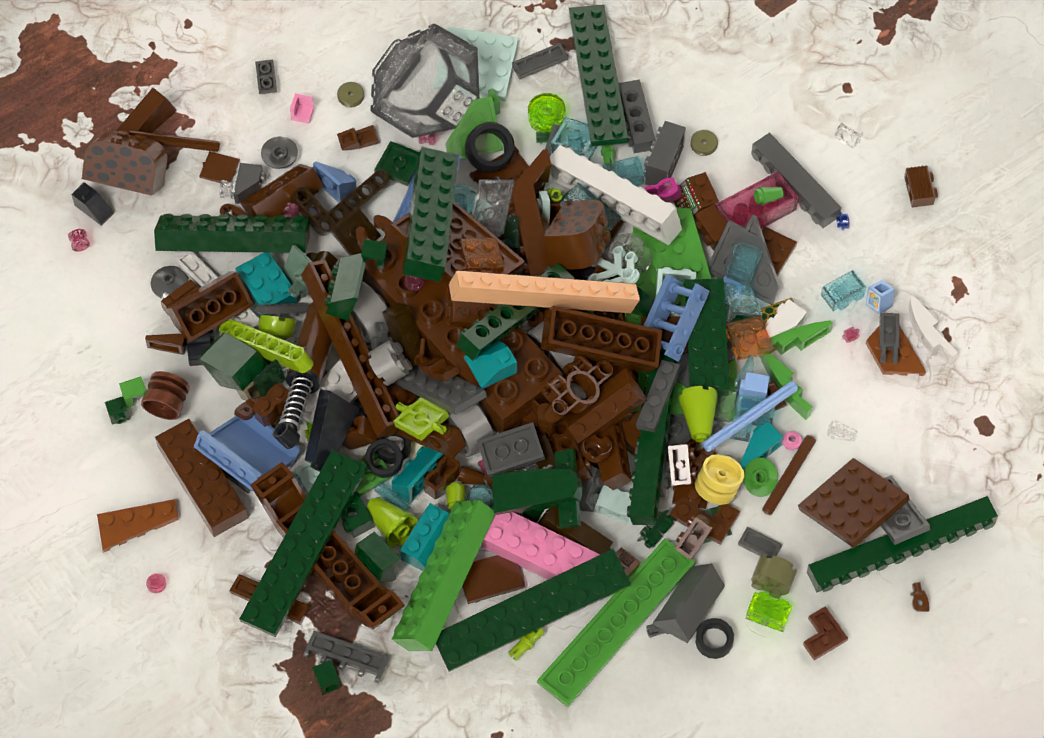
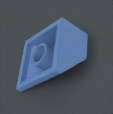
M317 161L313 163V168L323 185L322 189L338 203L357 188L356 179L351 174L348 175L343 170Z

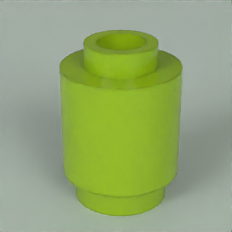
M453 482L446 487V501L450 512L456 501H466V487L459 482Z

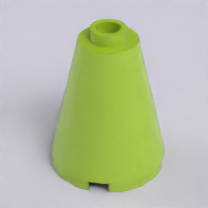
M693 386L682 390V394L679 393V401L691 438L699 443H703L712 434L718 398L716 389L708 387L709 390H705L703 386Z
M380 497L372 498L367 503V510L387 545L393 549L397 545L402 547L416 526L418 518Z

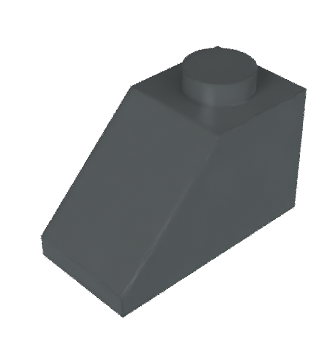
M240 163L234 189L235 204H240L241 201L261 189V184H264L266 179V173L263 172L262 165Z

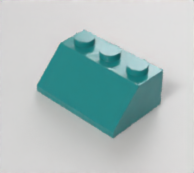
M422 446L417 451V456L405 464L402 473L396 474L392 479V492L410 505L424 490V480L427 474L436 469L439 461L446 455Z
M429 503L400 549L401 560L424 571L427 559L432 554L435 542L440 537L443 525L450 514Z

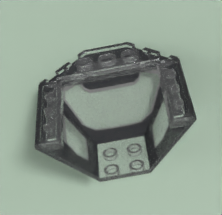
M434 23L429 25L428 29L424 31L419 29L408 34V37L403 40H394L372 70V77H374V84L371 85L373 105L370 106V111L411 138L455 129L471 102L480 98L478 48Z

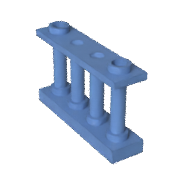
M666 274L644 326L674 332L669 343L661 341L660 348L666 350L664 355L679 362L710 291L696 283L693 290L681 287L683 284L681 281ZM678 294L689 297L685 308L674 304ZM670 312L681 315L677 325L666 322Z

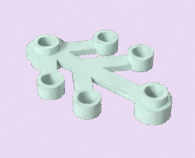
M617 246L613 249L614 264L600 258L592 266L596 267L598 265L607 271L598 274L594 273L588 278V281L604 280L602 282L635 284L640 277L639 271L635 269L638 257L634 252L626 254L622 246ZM624 256L627 261V268L625 269L622 268V258ZM616 275L620 276L611 280L607 279Z

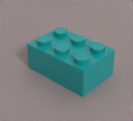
M264 252L235 268L255 306L260 304L298 303L297 297H292L291 293H288V289L292 285L270 253Z

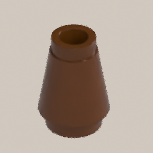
M468 465L466 467L461 466L457 481L462 482V484L485 486V481L483 480L485 474Z

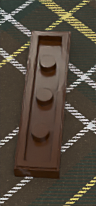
M238 574L229 591L231 594L249 601L259 583ZM296 600L286 619L301 625L310 606Z

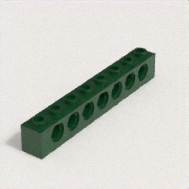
M559 263L553 267H547L541 276L539 274L535 276L575 279ZM498 304L495 310H489L482 320L477 319L470 329L465 328L459 334L460 339L456 346L474 361L544 307Z

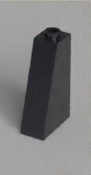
M324 389L319 391L305 461L310 463V467L318 472L321 471L332 450L339 452L360 409L334 392Z

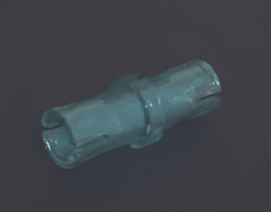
M384 482L378 484L380 488H375L374 491L386 501L401 509L404 508L406 511L411 510V506L405 503L399 497L400 495L397 492L394 493Z

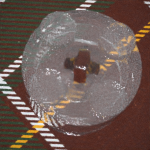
M618 234L609 248L608 257L610 261L614 264L613 249L617 246H622L626 254L634 252L637 255L638 260L635 263V269L639 273L645 272L652 261V255L648 246L636 234ZM625 256L622 258L623 269L627 268Z

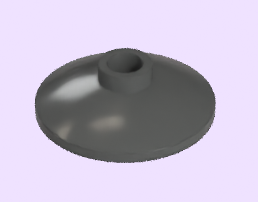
M282 136L267 140L261 149L263 162L274 169L289 167L298 156L296 144L291 139Z
M165 266L153 274L151 289L157 297L164 299L186 283L188 277L179 267Z

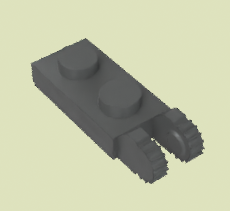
M880 313L879 315L880 363H885L886 350H893L892 364H897L899 350V314Z

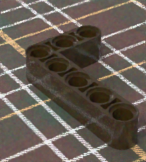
M384 170L376 171L329 212L304 187L296 189L291 195V203L302 216L309 217V224L319 235L326 236L331 233L329 230L356 207L360 208L382 190L389 182V175ZM376 177H380L383 180V184H379L376 181ZM362 188L368 189L369 195H365L362 192ZM297 194H302L305 200L300 201L297 198ZM349 199L355 201V207L349 204ZM309 208H314L317 215H312L309 212ZM335 211H340L343 217L338 218L335 215ZM322 222H326L329 225L328 230L322 227Z

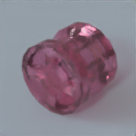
M436 133L420 136L419 144L429 143V145H434Z
M76 229L68 234L69 241L72 242L71 247L73 251H84L90 246L84 229Z

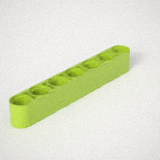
M230 319L219 327L221 334L225 332L254 348L263 358L300 373H305L313 367L312 359L300 346Z

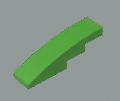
M831 320L811 323L773 336L758 345L757 355L761 359L764 350H767L769 353L777 350L782 355L795 346L802 351L830 333L833 323Z
M767 350L762 352L761 362L778 390L793 380L794 373ZM797 385V391L785 400L807 420L811 416L813 407L802 398L803 389Z

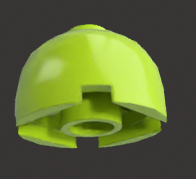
M259 315V331L285 341L294 334L296 319Z

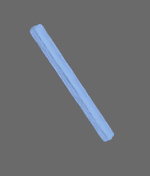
M793 381L787 383L703 442V448L710 452L795 393L798 388Z

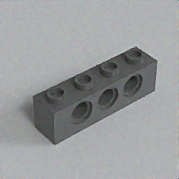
M640 79L618 83L626 129L629 134L628 146L632 147L634 154L650 151L652 142H656Z

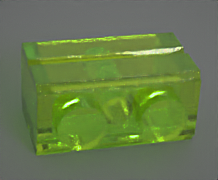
M754 592L745 619L784 632L791 614L792 605H789V602L784 599H772L767 593Z

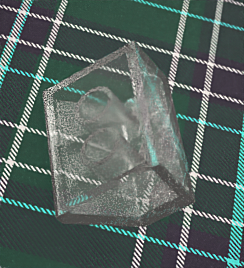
M479 180L472 217L498 238L504 233L515 181Z

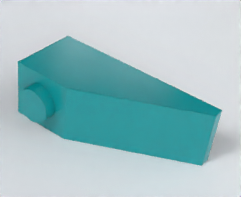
M768 421L764 425H758L753 430V435L740 462L743 471L751 460L767 458L782 446L784 437Z

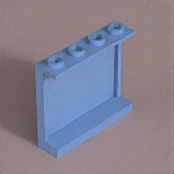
M254 415L249 420H242L235 416L210 433L202 430L198 433L194 448L251 491L253 489L250 484L279 463L283 462L287 468L295 464L301 450L297 445L291 449H286L273 437L274 428L270 425L264 427L255 419Z

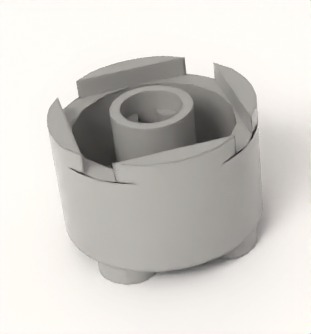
M390 340L368 352V355L372 357L368 360L374 373L379 379L383 377L386 380L383 383L387 386L409 374L410 369L413 368L411 362L403 355L401 344Z

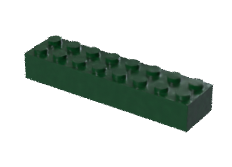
M421 147L416 162L402 274L436 282L441 281L446 267L459 155Z
M170 213L160 215L154 229L155 251L290 253L292 245H296L303 253H306L310 240L309 217L302 215L285 217L284 215L248 217L244 214L238 216H229L227 214L211 216L209 214L173 216Z

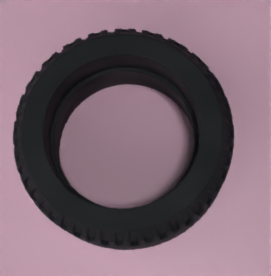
M485 122L476 126L469 133L465 141V154L468 161L474 168L482 172L501 170L511 161L514 155L515 144L513 136L507 128L498 123ZM491 133L502 141L504 154L500 160L490 162L479 156L475 147V142L479 135Z

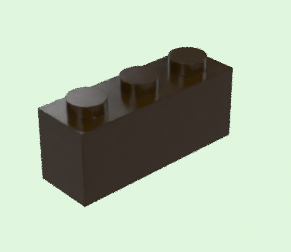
M395 303L384 310L382 314L393 342L401 344L403 355L414 366L416 365L414 358L419 354L422 338L410 307ZM425 349V351H424V352H425L424 356H425V357H428V354H427L426 349Z

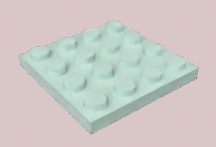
M448 27V32L478 48L479 96L459 84L455 86L451 93L484 98L488 97V90L492 89L499 100L505 101L512 73V62H514L518 46V37ZM450 53L458 74L471 82L466 63ZM442 56L434 84V90L437 91L440 90L448 75V68Z

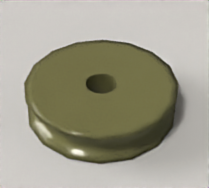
M356 82L342 84L337 91L338 101L345 107L352 108L360 105L364 100L363 87Z
M699 130L692 135L690 146L696 154L707 156L716 151L718 139L713 132Z

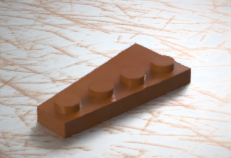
M175 499L97 514L103 553L118 544L120 546L127 543V540L134 537H141L150 530H157L179 520Z

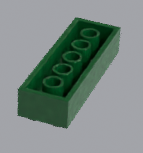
M724 278L685 280L684 288L693 290L696 283L710 291L687 342L689 387L703 386L705 390H709L708 387L716 389L718 396H728L729 371ZM685 296V306L689 299L687 296Z

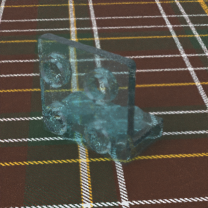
M724 282L726 326L730 324L736 315L761 317L763 315L751 286Z

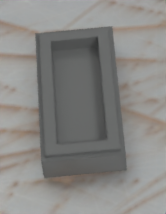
M749 527L746 528L738 542L739 546L758 556L767 555L766 558L771 559L773 555L777 556L782 548L781 543Z

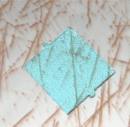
M751 355L735 380L734 391L736 398L739 397L741 379L746 378V372L754 373V362Z

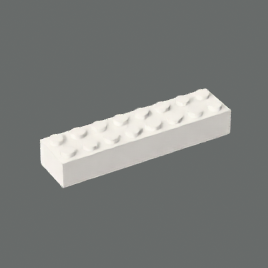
M560 145L550 156V172L554 183L567 190L573 188L585 200L602 202L605 211L667 245L682 230L677 208L672 203H666L657 195L649 194L644 188L633 185L628 179L618 177L613 171L605 170L598 163H592L583 155L579 156L570 148Z

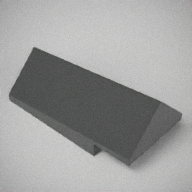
M712 563L693 566L686 573L652 625L686 643L691 640L725 587L724 582Z

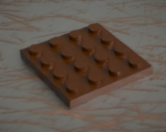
M852 458L798 505L799 511L855 548L907 503L910 498L909 494L855 458Z

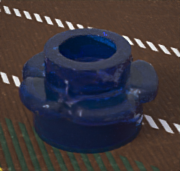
M841 212L840 216L836 217L837 227H841L842 231H844V229L850 227L848 213L842 214Z

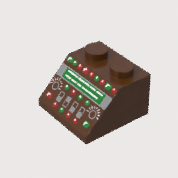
M706 172L688 177L679 185L683 195L673 201L675 207L691 208L694 219L695 213L713 204L719 210V200Z

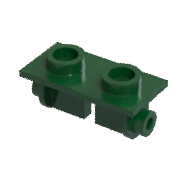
M669 510L658 511L656 526L646 525L639 534L641 536L637 541L644 540V545L649 549L654 547L663 537L657 531L660 530L665 534L674 524V518L671 515H666Z

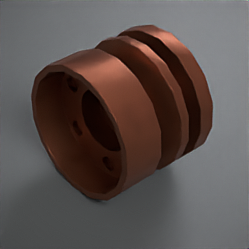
M156 371L151 375L148 390L144 393L141 406L145 411L156 417L176 420L180 416L183 401L186 400L190 385L183 378L175 374Z

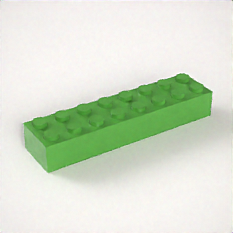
M481 500L456 501L451 508V513L443 525L440 537L436 540L432 554L427 559L425 569L420 574L417 586L411 593L410 601L403 610L402 618L394 629L392 640L407 651H432L495 516L494 510Z

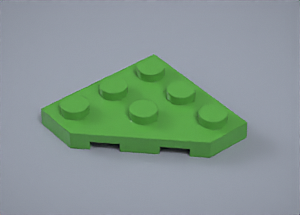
M492 96L475 99L471 102L445 143L448 153H457L461 156V159H466L465 141L469 133L482 123H497ZM483 133L476 139L475 147L479 155L503 150L502 141L494 134Z

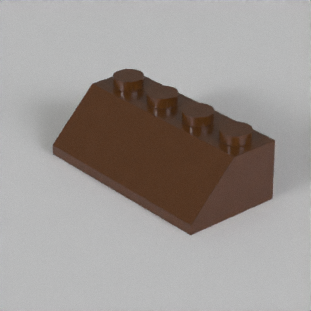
M298 164L241 201L240 204L250 217H256L257 215H266L267 217L285 215L293 207L291 195L296 189L304 187L315 195L323 185L313 167ZM297 194V198L300 201H304V196Z
M229 271L165 309L175 327L188 342H191L254 304L237 272Z
M627 368L599 388L598 399L586 411L581 413L569 411L566 414L568 429L578 444H581L585 438H590L593 435L599 437L648 401Z

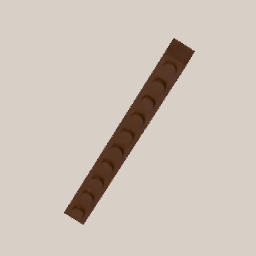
M326 260L309 262L301 274L302 279L377 438L394 435L398 428L395 427L393 421L399 416L398 411L382 378L379 379L369 363L368 359L372 357L368 355L369 350L352 315L350 314L347 321L325 314L327 306L324 305L327 294L330 295V291L327 289L330 280L334 278L331 276V270Z

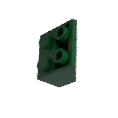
M374 531L356 544L354 554L380 582L396 580L401 558L395 550H392L387 545L383 537L378 536Z

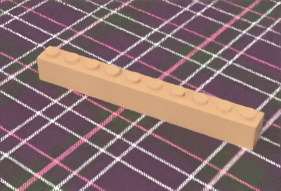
M456 271L449 283L452 301L549 308L557 306L566 309L631 313L640 300L636 284L467 271Z

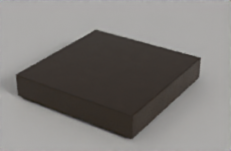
M356 207L329 230L349 256L362 253L357 244L356 229L358 227H363L366 230L370 240L376 241L382 236L359 207Z

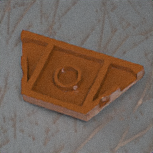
M900 325L897 364H892L893 350H886L885 363H880L879 326L866 340V345L883 375L898 374L907 376L909 373L924 376L926 374L923 365Z

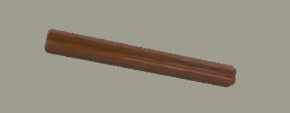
M132 130L128 133L134 136L144 135L146 139L154 140L165 146L218 152L220 148L219 141Z
M807 435L790 461L762 508L766 515H772L816 443L814 436Z

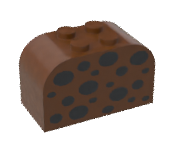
M109 131L101 135L86 148L81 179L152 196L164 186L167 154L161 144L154 140L146 139L144 135L134 136L129 135L126 131Z
M597 200L564 202L544 235L549 265L551 267L559 263L566 270L590 267L599 261L611 241L607 216L605 215L602 202Z

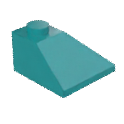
M501 341L474 361L467 355L464 356L467 365L482 389L517 373V361L508 346Z

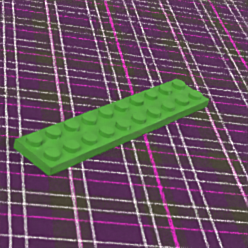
M664 538L628 578L631 586L615 593L538 678L537 684L566 707H569L680 583L686 573L695 566L696 561L693 559L689 560L674 549L676 546Z

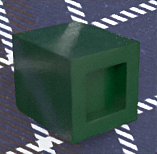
M364 239L361 257L376 260V268L384 269L387 243Z
M331 660L312 667L322 696L341 688L340 679Z

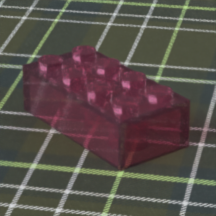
M777 171L716 203L715 206L727 223L731 220L745 228L752 214H755L762 229L764 226L796 211L798 197ZM759 187H781L783 198L765 205L757 204L754 199V190Z

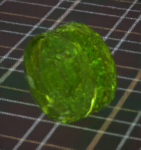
M541 93L530 100L528 105V122L531 128L539 133L550 134L553 124L559 125V130L564 126L566 109L565 103L559 96L552 93Z

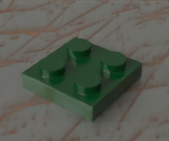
M390 141L376 165L374 173L378 170H384L388 173L390 180L408 186L415 174L416 162L420 152Z

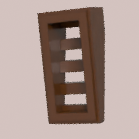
M182 334L146 335L145 337L147 348L184 355L187 347V340Z

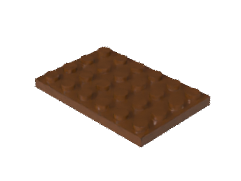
M453 200L446 267L443 276L449 282L456 271L512 275L524 266L525 261ZM410 212L392 223L389 229L405 244Z

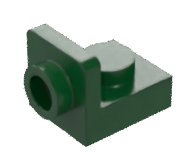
M123 396L105 402L112 425L122 424L130 419Z

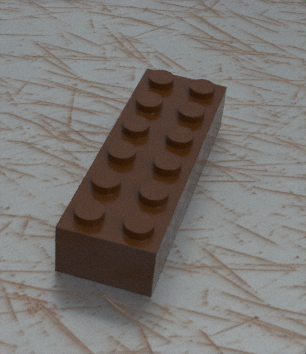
M552 306L545 312L541 349L575 357L582 355L588 360L597 362L606 360L611 365L650 373L658 368L662 330Z
M187 419L155 436L157 447L213 537H216L248 519L245 506L221 468L194 448L198 432L190 419Z

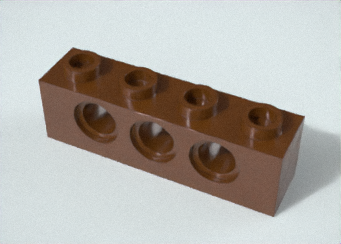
M444 422L441 423V425L446 427L444 434L433 430L422 441L399 428L396 431V434L451 458H454L466 446L460 429Z
M565 415L555 423V432L550 437L555 452L572 448L576 450L577 474L581 482L592 478L589 471L592 469V466L582 456L581 444L576 442L569 431Z

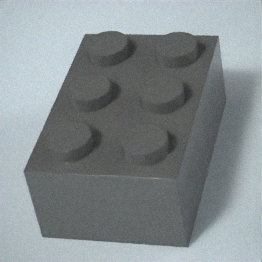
M665 121L662 127L659 126L656 137H658L657 141L652 142L650 148L652 153L650 157H646L644 162L645 170L643 176L645 177L646 185H657L661 180L672 177L684 148L686 127Z

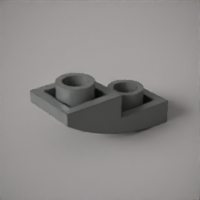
M273 59L255 61L259 94L276 93L277 86Z

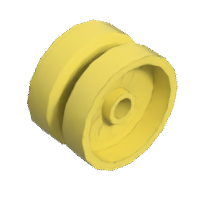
M720 454L711 455L705 459L695 481V488L704 500L712 504H728L734 500L744 479V471L737 461L728 456Z

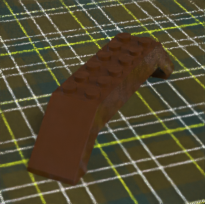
M543 149L512 186L510 196H507L508 204H506L508 215H511L512 219L510 225L512 232L515 233V247L519 250L517 255L525 261L524 274L522 276L535 277L538 274L541 276L544 270L550 266L544 241V230L535 196L542 185L549 182L551 162L548 149Z
M281 462L250 485L277 531L284 538L306 495L293 473ZM334 530L312 572L351 618L374 630L402 609L405 604L393 590L387 589L377 581Z

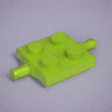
M422 397L409 406L401 402L396 405V409L402 413L393 421L395 427L422 441L433 430L440 434L446 432V427L441 425V423L449 415L441 407Z

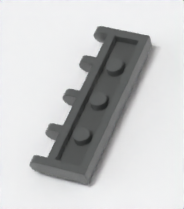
M313 631L303 655L305 658L309 657L310 652L322 656L320 663L326 662L327 658L339 662V670L342 671L346 665L359 669V677H362L364 672L376 675L374 681L376 683L380 682L389 661L388 656L317 631Z

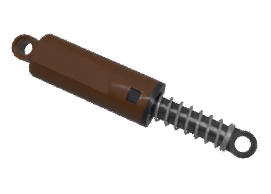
M314 302L310 303L296 344L302 347L312 359L313 367L305 373L289 368L286 383L290 387V392L288 393L280 422L272 434L286 449L293 448L300 440V434L298 433L300 430L299 424L302 422L301 418L304 416L303 412L306 410L305 406L308 404L309 394L315 393L320 388L333 345Z

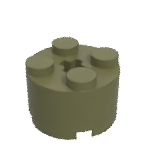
M761 555L751 578V586L756 590L769 592V595L773 598L779 599L781 595H787L794 581L797 569L793 570V564L781 557L773 555L771 559L766 558L767 555Z

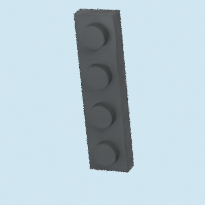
M661 361L646 398L648 401L644 403L637 420V429L650 432L656 431L681 370L680 364Z

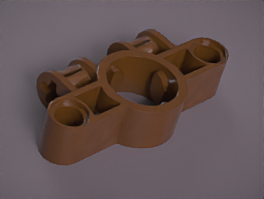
M577 355L572 363L564 366V372L567 376L565 379L561 375L555 374L549 382L542 384L541 392L550 402L543 411L544 419L548 423L554 424L569 411L575 413L586 411L598 399L600 393L599 386L613 373L611 363L601 360L593 366L584 356ZM570 383L579 385L586 393L587 400L579 399L574 395L570 388Z

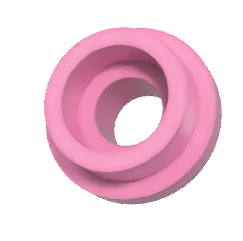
M789 431L783 436V445L786 449L796 450L800 447L802 438L797 432ZM789 438H793L796 441L791 442L789 441Z

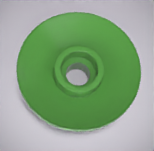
M766 458L751 460L744 469V485L754 496L764 497L771 494L778 482L776 467Z

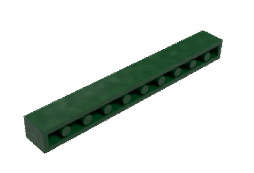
M660 348L658 368L662 360L677 364L678 361L664 355L666 350ZM658 368L650 373L646 372V380L648 382L647 387H644L646 398ZM675 385L656 431L651 432L639 429L641 434L640 437H637L638 454L634 456L636 469L632 472L633 488H630L629 491L631 504L627 507V517L631 519L633 525L656 526Z
M988 496L926 519L930 524V530L896 545H894L888 535H884L858 545L855 548H850L809 564L807 574L816 593L820 591L827 592L838 584L845 585L851 582L856 577H866L874 570H884L888 565L893 563L900 564L908 557H918L926 550H936L944 543L948 542L951 544L959 540L960 537L965 535L967 537L972 536L983 528L984 530L990 529L995 525L998 515Z

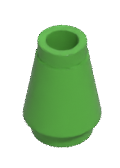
M759 187L754 190V199L757 204L765 205L783 198L781 187Z

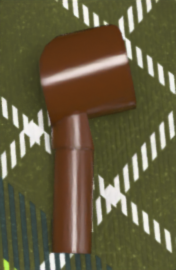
M421 339L419 354L414 358V362L418 366L429 361L424 356L426 339Z

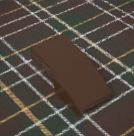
M374 125L357 131L355 128H351L337 134L342 151L365 148L379 143Z
M434 357L419 366L430 377L444 382L461 373L458 366L447 365L445 358Z

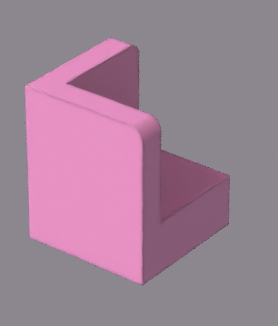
M295 93L290 106L291 119L309 124L314 111L313 97Z

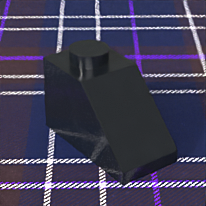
M85 182L71 194L74 206L101 226L114 214V211L101 195Z

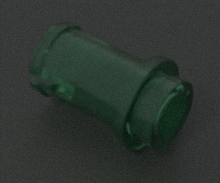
M539 130V132H536V143H540V145L546 143L551 131L542 132V130ZM557 134V137H556V140H555L556 143L559 142V135H558V134Z

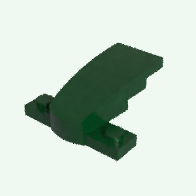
M572 448L555 452L556 469L524 470L492 475L494 514L522 513L535 509L542 511L558 506L559 528L564 530L580 527L579 502L582 497V482L577 474L576 450Z

